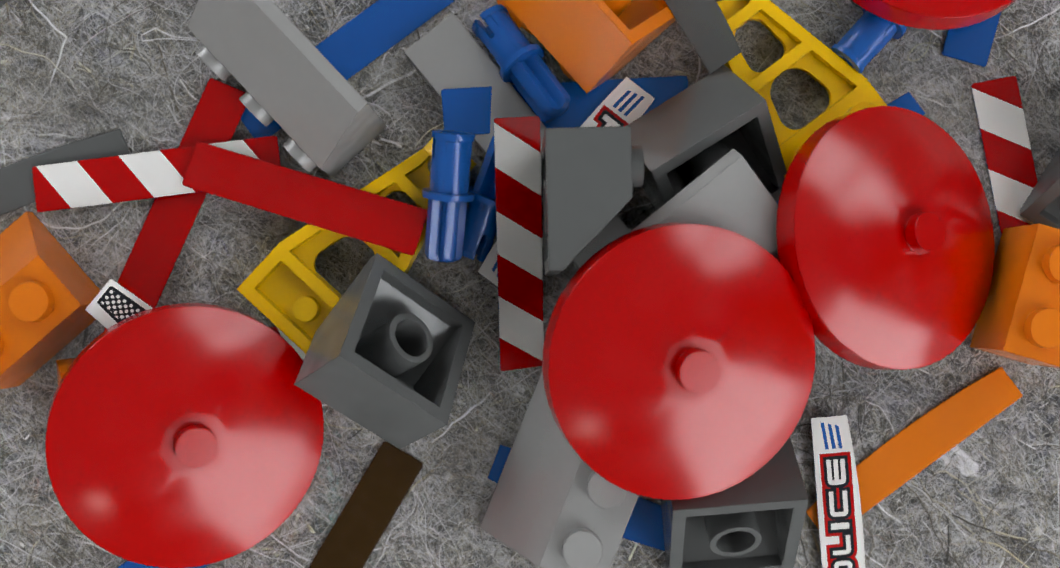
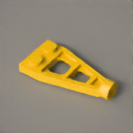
M770 0L717 1L734 37L737 29L748 21L754 20L762 23L784 47L783 56L762 72L753 71L742 53H739L724 65L766 100L787 171L804 142L824 124L837 117L862 109L887 106L867 78L858 73L851 65ZM790 69L806 72L821 84L829 94L828 107L801 129L796 130L789 129L783 125L770 95L771 86L775 78Z
M433 138L421 150L360 190L387 197L389 194L397 191L404 192L416 203L417 207L428 209V199L422 196V189L429 188L430 171L428 164L431 162ZM472 158L470 171L477 165ZM427 218L415 254L412 256L369 242H363L373 250L374 254L378 253L407 274L425 242ZM310 224L305 225L279 242L237 288L248 301L305 354H307L315 332L342 297L333 286L316 272V258L322 251L340 239L349 237Z

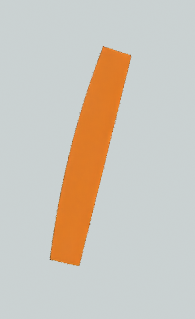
M1002 367L967 386L918 418L856 466L862 515L1023 396ZM816 501L806 513L819 530Z

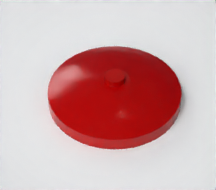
M895 106L869 107L837 117L820 127L804 142L789 166L782 185L777 210L776 238L779 262L796 283L801 299L811 318L814 335L827 348L843 359L871 369H917L945 358L967 338L976 325L986 304L993 276V223L985 191L972 163L957 142L935 122L919 113Z
M691 222L655 224L627 233L605 245L592 255L567 283L551 314L545 335L542 364L544 389L549 408L563 437L578 456L605 480L626 491L654 499L686 500L705 497L737 485L756 473L777 454L789 439L803 414L812 388L816 355L815 337L811 318L801 299L795 281L783 265L766 249L736 232L716 226Z
M202 303L165 305L132 315L111 326L88 344L71 363L58 385L48 413L45 456L52 488L61 507L73 524L96 545L125 560L146 566L160 568L197 567L225 560L250 549L279 528L293 513L309 489L321 457L324 439V418L321 401L294 385L303 364L302 358L283 337L264 323L234 309Z

